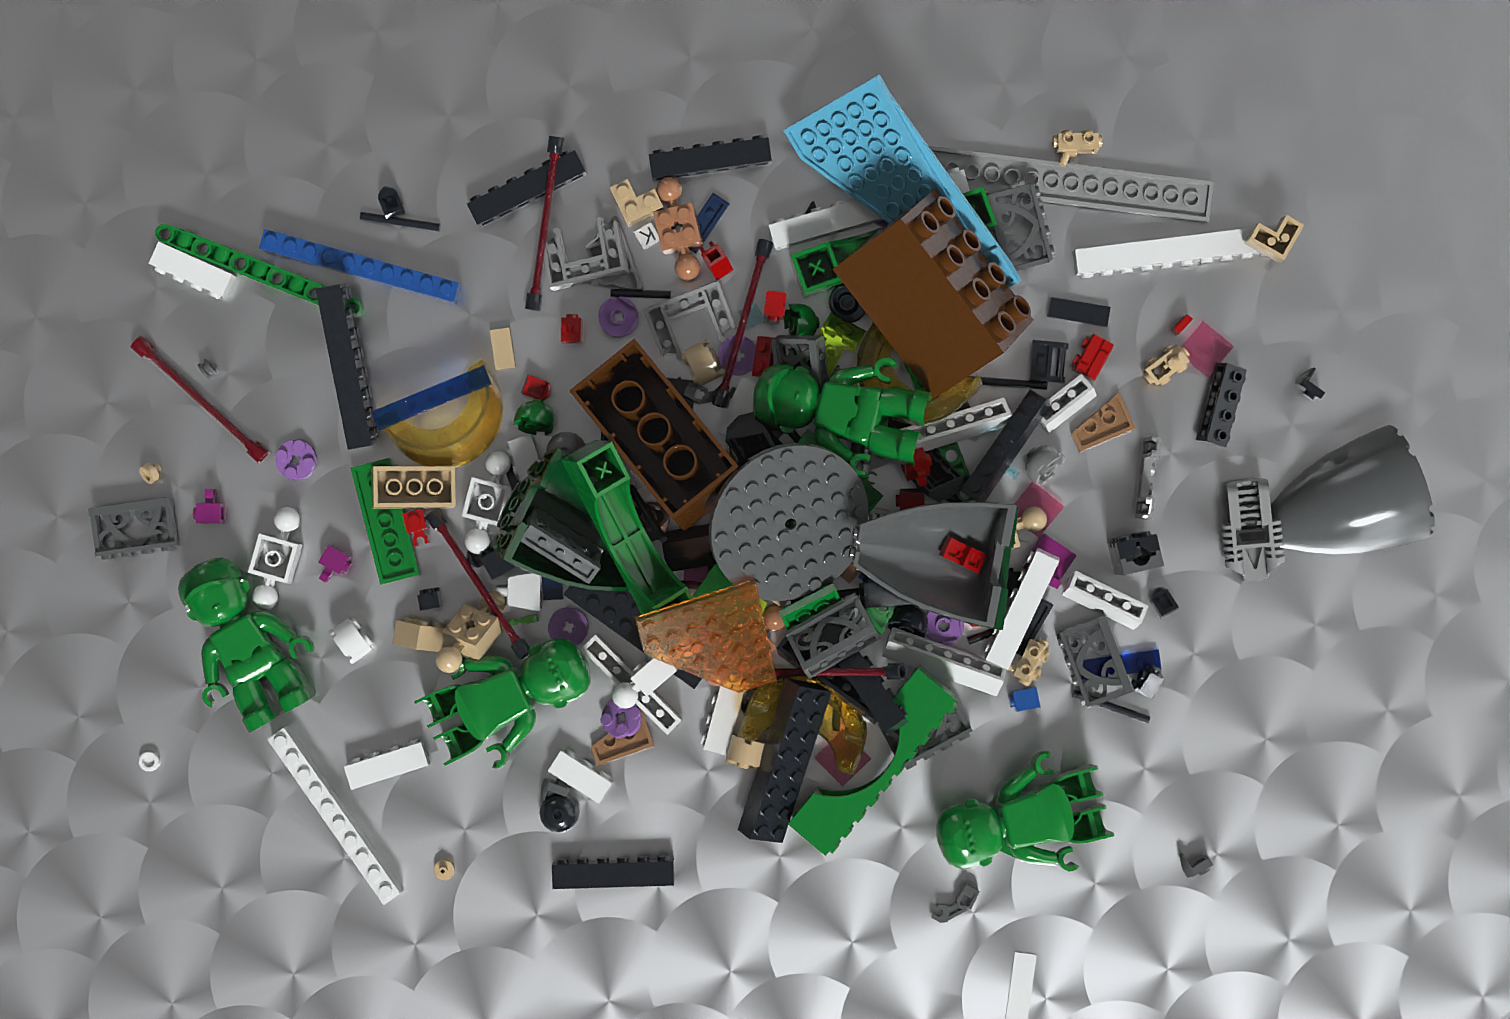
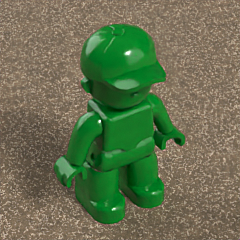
M892 358L879 359L874 367L872 364L840 369L833 373L828 382L824 383L821 393L818 382L809 375V371L805 367L798 366L795 369L790 365L776 364L766 368L755 385L753 412L760 423L769 428L781 429L785 434L793 433L795 429L809 425L814 419L816 427L815 437L819 446L829 449L843 458L854 469L860 479H868L869 476L865 470L860 471L856 468L860 461L870 462L871 456L867 454H857L854 456V453L843 445L838 438L851 441L869 451L871 450L874 455L883 460L915 467L914 451L917 440L922 438L921 432L888 427L889 418H893L901 422L924 427L925 408L927 401H932L931 392L922 390L913 391L893 387L881 389L853 385L874 379V377H877L885 384H891V377L882 375L881 371L885 367L894 368L898 365Z
M223 557L212 558L197 564L186 572L179 581L178 592L184 607H189L186 614L190 619L197 620L207 627H220V629L211 633L202 646V666L205 684H208V687L202 693L203 702L207 706L213 707L215 701L211 694L213 689L218 690L222 697L230 694L223 684L218 683L220 680V659L225 668L228 681L233 687V697L243 716L242 721L250 733L272 721L280 714L267 690H264L261 682L267 679L270 681L279 697L278 702L284 713L305 703L316 694L302 668L293 660L299 656L296 650L297 643L304 644L306 651L314 652L315 646L309 637L302 635L297 637V633L273 613L256 611L241 616L248 601L249 582L246 579L240 580L242 575L238 567L229 559ZM268 632L274 634L285 643H289V652L293 659L288 658V655L273 641Z
M554 638L544 642L542 645H533L529 649V655L524 660L521 670L518 667H514L508 659L500 656H483L479 660L462 656V664L458 673L451 676L453 680L464 675L466 671L486 672L493 675L463 685L454 684L446 686L415 700L414 703L424 701L429 707L433 723L427 725L428 728L456 714H459L463 721L462 724L433 737L434 740L441 737L449 749L450 759L443 763L444 766L472 753L482 746L490 736L515 720L512 729L503 739L502 743H496L485 748L487 753L492 750L500 752L501 760H496L492 767L497 769L506 764L510 758V752L533 729L536 722V712L534 710L536 702L543 705H553L555 708H563L567 706L568 702L578 699L587 691L591 683L589 665L585 655L572 640L566 638Z
M1040 751L1036 753L1031 759V765H1027L1010 777L999 789L998 801L995 804L997 813L991 806L979 803L973 798L966 799L964 804L957 803L941 811L937 818L936 837L944 858L955 868L968 869L978 865L985 867L999 853L1004 839V843L1010 847L1012 854L1022 862L1039 865H1057L1068 872L1077 870L1079 867L1073 862L1065 864L1063 860L1065 854L1073 852L1071 846L1063 847L1055 853V851L1041 849L1034 845L1047 842L1089 843L1115 836L1114 832L1104 827L1101 819L1100 810L1107 809L1106 805L1099 803L1072 812L1070 803L1076 801L1080 802L1104 796L1103 792L1096 790L1091 778L1090 771L1097 770L1098 766L1093 764L1080 766L1054 777L1050 782L1040 784L1029 791L1021 793L1037 777L1038 773L1041 775L1054 774L1053 769L1042 770L1040 767L1041 761L1044 758H1049L1051 752Z

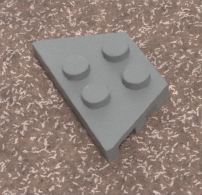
M613 216L608 224L613 225L614 220L619 224L617 216ZM619 224L630 273L614 277L604 276L597 278L599 285L641 290L643 286ZM599 232L585 246L589 258L602 255Z

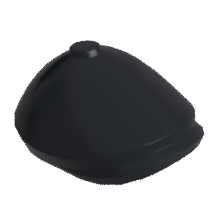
M844 284L832 290L828 304L835 316L847 323L856 322L865 314L864 309Z

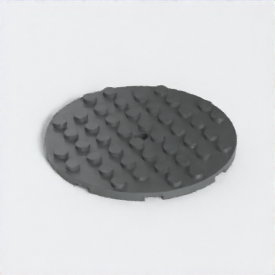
M788 443L774 446L750 457L747 463L739 470L736 469L725 481L712 507L713 514L711 524H709V541L718 567L738 589L751 596L765 600L786 601L798 599L819 591L821 587L829 585L853 561V559H849L850 546L854 547L855 541L852 538L853 527L868 521L866 492L854 469L833 451L814 444ZM788 519H794L793 524L790 526L791 528L785 527V522Z

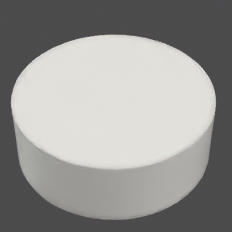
M146 751L139 757V766L144 771H153L159 767L160 757L154 751Z

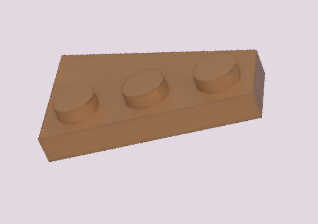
M1118 392L1108 403L1102 406L1099 411L1071 434L1079 453L1135 430V425L1120 393Z
M641 708L642 723L634 735L618 739L607 734L591 746L597 766L655 746Z

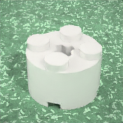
M348 617L331 629L329 633L336 635L333 637V640L345 656L352 657L349 661L353 664L373 650L371 646L374 643L368 635H363L360 632L362 626L356 618L350 619Z

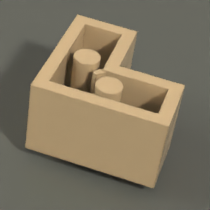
M628 179L610 187L628 227L653 216V212L664 209L655 189L636 197Z
M1288 215L1280 219L1274 231L1261 223H1257L1251 229L1244 244L1280 263L1287 257L1304 224Z
M405 617L404 621L396 620L392 644L416 650L439 652L445 647L442 636L445 623L433 622V625H428V621Z

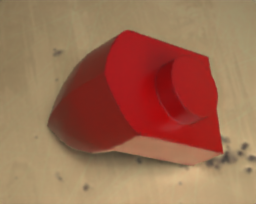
M527 374L521 394L544 401L551 396L552 389L548 381Z

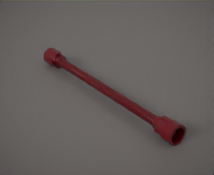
M139 336L134 340L130 348L140 357L150 359L178 386L182 387L189 396L195 399L199 405L245 445V448L248 450L246 453L258 464L267 457L269 451L258 441L253 442L247 438L237 427L235 428L228 419L220 414L216 408L214 409L205 398L199 395L195 389L178 376L163 360L159 359L152 350L154 347L145 338Z

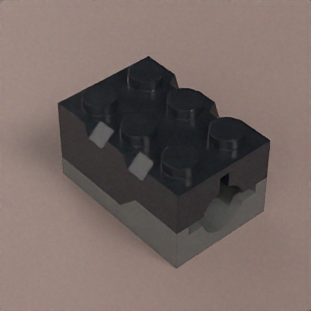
M1150 531L1132 533V538L1130 536L1112 538L1111 543H1107L1115 575H1128L1164 566L1157 534H1151Z

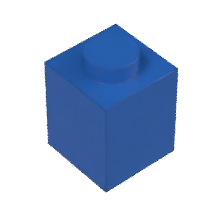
M1035 686L1012 690V696H1008L1010 707L1014 708L1016 712L1040 708L1037 687Z

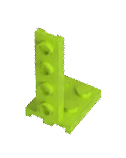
M832 312L818 333L827 338L825 349L829 376L844 349L854 353L866 332L853 323L844 322Z

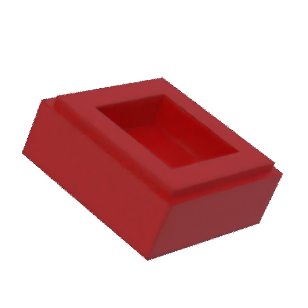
M1186 314L1174 325L1171 332L1175 335L1180 334L1193 318Z

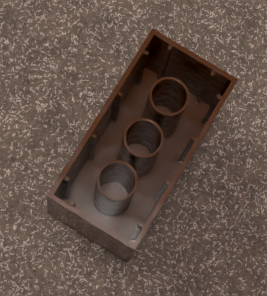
M935 190L929 192L867 238L833 268L840 280L925 390L931 392L932 399H935L1002 355L1034 320L1031 317V309L1028 302L1023 297L1014 295L1005 283L1006 276L1002 268L994 262H989L980 250L981 244L976 234L971 230L963 228L955 217L956 212L953 204L946 197L939 196Z
M635 338L569 390L607 439L612 441L615 449L672 520L684 531L712 510L715 499L725 481L736 469H740Z

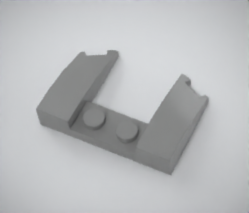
M596 217L602 255L570 263L567 260L560 228L556 227L553 229L556 235L545 243L546 248H544V262L548 286L551 290L557 291L573 287L572 284L604 276L614 277L630 273L617 221L614 220L613 225L603 223L604 219L602 217Z
M718 280L643 309L661 357H664V352L677 353V358H682V353L669 321L707 307L720 343L726 340L723 335L730 327L734 330L736 329Z
M1156 436L1143 439L1135 518L1152 520L1155 499L1148 496L1152 494L1153 483H1150L1151 475H1154L1155 463H1152V460L1160 459L1161 438Z

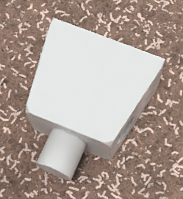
M533 573L508 577V585H496V592H499L504 597H508V606L535 611L542 610L541 576Z

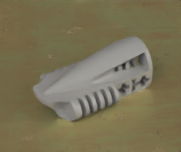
M1251 478L1228 482L1230 523H1224L1221 526L1222 529H1227L1222 532V536L1227 537L1223 539V543L1229 544L1223 546L1224 551H1230L1224 553V557L1232 559L1225 560V567L1242 574L1245 581L1268 579L1271 571L1285 563V555L1281 554L1284 553V548L1279 547L1284 544L1282 540H1278L1283 538V534L1275 533L1282 531V526H1273L1281 524V519H1272L1268 480Z

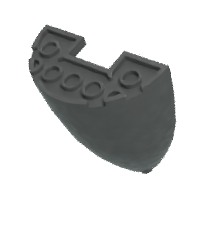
M1386 425L1330 452L1303 471L1271 503L1272 519H1281V524L1273 525L1282 526V531L1275 532L1283 534V538L1278 540H1282L1284 545L1279 547L1310 553L1359 554L1395 548L1426 540L1433 536L1434 532L1431 530V527L1435 526V517L1429 510V507L1433 504L1426 479L1416 456H1413L1408 451L1410 449L1409 443L1403 435L1399 436L1397 434L1398 429L1396 427Z
M940 502L914 506L889 513L853 527L852 538L855 541L854 547L850 546L849 559H853V566L898 597L923 609L961 621L994 627L1001 593L998 579L1004 547L1010 545L1017 505L994 502ZM947 536L987 555L979 574L939 555Z

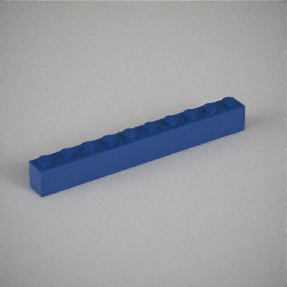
M266 229L263 231L259 249L264 252L456 305L462 287L460 283Z

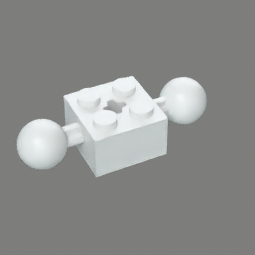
M501 450L492 451L486 457L485 466L489 472L487 481L471 478L462 517L477 520L475 529L470 530L465 536V546L474 554H481L489 548L491 540L486 532L488 523L497 526L501 512L512 492V487L499 484L501 476L506 474L511 467L510 457ZM489 496L490 500L492 501V505H489L488 508H486V504L483 503V500L488 499Z
M291 507L280 508L275 513L274 524L278 529L276 537L267 534L258 535L248 573L264 577L262 585L256 587L252 593V602L260 610H269L276 605L278 600L277 591L274 589L276 581L288 584L292 583L303 544L288 541L289 533L294 531L300 523L298 512ZM273 555H278V562L275 563V560L272 559Z
M692 631L686 633L672 642L673 646L671 648L667 645L663 648L658 646L647 657L649 659L647 662L645 659L642 660L632 670L634 674L630 678L632 680L631 683L623 682L614 688L612 692L614 703L620 708H630L637 702L640 690L646 697L650 695L679 669L682 664L678 658L680 655L688 656L697 650L699 642L696 634Z

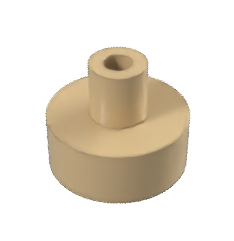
M146 463L139 468L141 477L147 483L153 484L159 479L158 472L161 470V467L158 464Z
M442 859L434 866V874L440 880L450 879L455 872L454 864L448 859Z

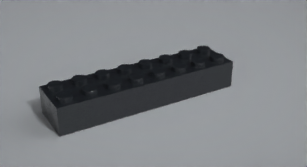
M346 283L316 288L347 449L372 446L377 442V438H379L378 426H374L375 410L373 406H370L369 398H372L369 386L366 387L365 382L368 375L365 366H362L361 361L364 358L363 349L358 346L357 341L360 338L359 329L354 326L353 321L356 318L355 309L350 306L349 301L352 298L351 289L346 286Z
M569 585L563 594L647 656L658 646L661 648L665 645L669 648L673 646L672 643L653 637L630 591L590 590ZM699 643L697 650L693 654L688 656L680 655L678 657L682 664L674 675L695 689L704 677V667L710 661L716 660L718 655L705 645Z
M786 678L762 752L760 765L757 768L737 829L751 840L783 843L832 693L818 683Z

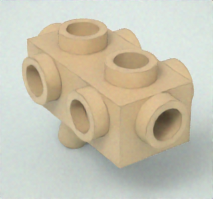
M1063 130L1058 135H1053V148H1056V154H1062L1058 164L1066 167L1069 157H1076L1077 154H1096L1099 147H1102V135L1093 133V130H1083L1081 133Z
M1170 344L1162 350L1163 355L1158 359L1154 356L1145 363L1147 367L1144 368L1146 380L1150 384L1154 382L1155 385L1161 384L1163 386L1171 380L1170 376L1175 372L1179 374L1188 368L1186 364L1190 362L1187 358L1190 354L1184 346L1179 347L1175 345L1173 347ZM1156 367L1161 368V373L1159 375H1156L1154 373V369Z
M1041 638L1037 640L1030 639L1023 656L1018 658L1017 663H1011L1008 670L1015 671L1014 676L1019 678L1018 682L1029 687L1031 683L1034 684V681L1039 679L1041 675L1040 668L1043 662L1047 661L1050 654L1049 642Z

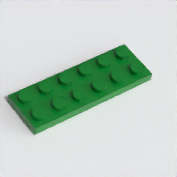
M391 458L351 467L380 585L420 575L411 535L406 532L402 516L405 513L404 509H372L371 469L373 466H393Z

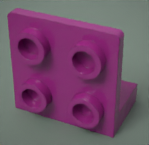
M1042 534L1031 551L1035 552L1036 548H1040L1059 557V563L1048 584L1052 588L1058 589L1062 583L1060 580L1076 558V554L1046 534ZM1028 556L1021 565V567H1023L1026 570L1029 565V563L1026 562Z

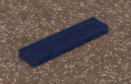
M1159 649L1120 654L1127 674L1139 673L1146 665L1150 666L1151 664L1162 669ZM1111 656L1084 659L1082 667L1090 673L1102 677L1101 671L1104 664L1112 658ZM1108 667L1105 676L1108 677V673L1113 675L1114 669ZM1080 674L1081 680H1089Z

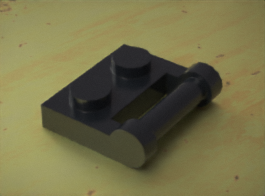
M1032 340L1029 380L1065 384V357L1069 343ZM1053 348L1058 349L1056 376H1050Z

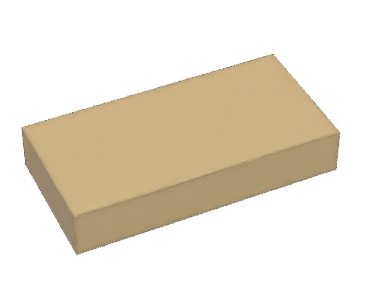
M510 327L490 330L495 370L516 368Z

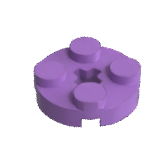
M610 298L599 309L600 326L610 336L625 337L632 333L638 324L637 309L627 298ZM622 312L623 321L615 322L613 314Z
M735 335L726 339L718 351L719 363L724 370L729 361L731 349H733ZM743 336L739 349L744 354V357L740 361H736L735 367H733L732 375L735 376L745 375L753 369L756 345L746 336Z
M301 440L285 442L275 454L276 466L279 472L288 479L302 480L313 473L317 462L314 448ZM293 455L301 456L299 465L296 463L292 464Z
M565 607L557 610L549 620L548 633L550 638H566L579 645L588 634L589 625L587 618L577 608ZM567 621L569 624L574 625L571 633L563 630Z
M930 611L926 614L929 623L925 635L929 640L948 646L954 644L962 635L964 622ZM941 620H945V623H949V627H946V631H942L941 628H938V624H941Z
M612 700L603 709L600 721L609 735L619 739L634 735L641 726L642 717L640 708L636 703L630 708H620ZM624 713V714H625L624 717L626 718V720H625V721H622V720H621V721L618 723V722H617V721H618V718H617V717H618L619 715H622V714Z

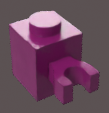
M205 489V503H196V507L193 508V519H196V523H225V503H215L216 489Z
M328 545L318 562L325 566L319 579L326 583L331 579L333 572L337 574L347 573L353 563L351 562L352 556L333 545Z

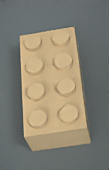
M373 466L371 469L372 509H449L456 507L455 466Z

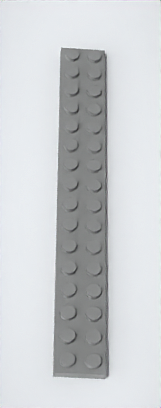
M929 146L946 171L953 168L964 169L970 191L984 186L987 195L1034 183V186L1039 187L1041 197L1038 198V201L1207 223L1210 220L1213 181L1070 163L1063 167L1058 164L1059 162ZM1025 192L1019 193L1016 197L1017 199L1024 198L1025 200H1030V196ZM1012 194L1005 195V196H1001V197H1009V198H1011V197H1012Z

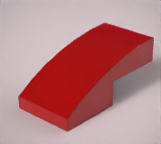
M948 536L939 553L940 556L978 574L987 556Z

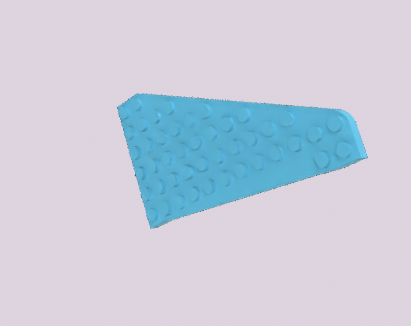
M880 74L783 130L801 160L888 223L929 192L935 190L939 196L946 197L953 204L956 212L955 217L963 228L971 230L976 234L981 244L980 250L989 262H994L1002 268L1006 276L1005 283L1007 286L1011 287L1022 280L1010 259L894 99Z

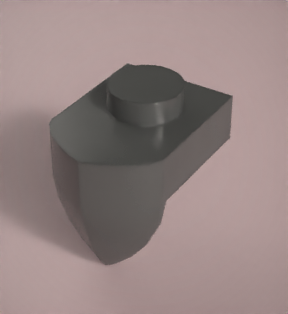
M544 778L541 785V803L544 802L548 791L567 797L571 786L561 779H556L555 781Z
M1180 853L1181 866L1187 878L1197 874L1203 875L1210 871L1209 867L1213 866L1212 861L1206 855L1189 864L1183 853Z

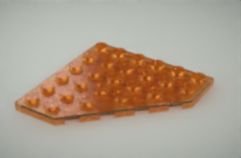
M754 579L635 617L642 648L647 656L737 693L777 681L757 585Z

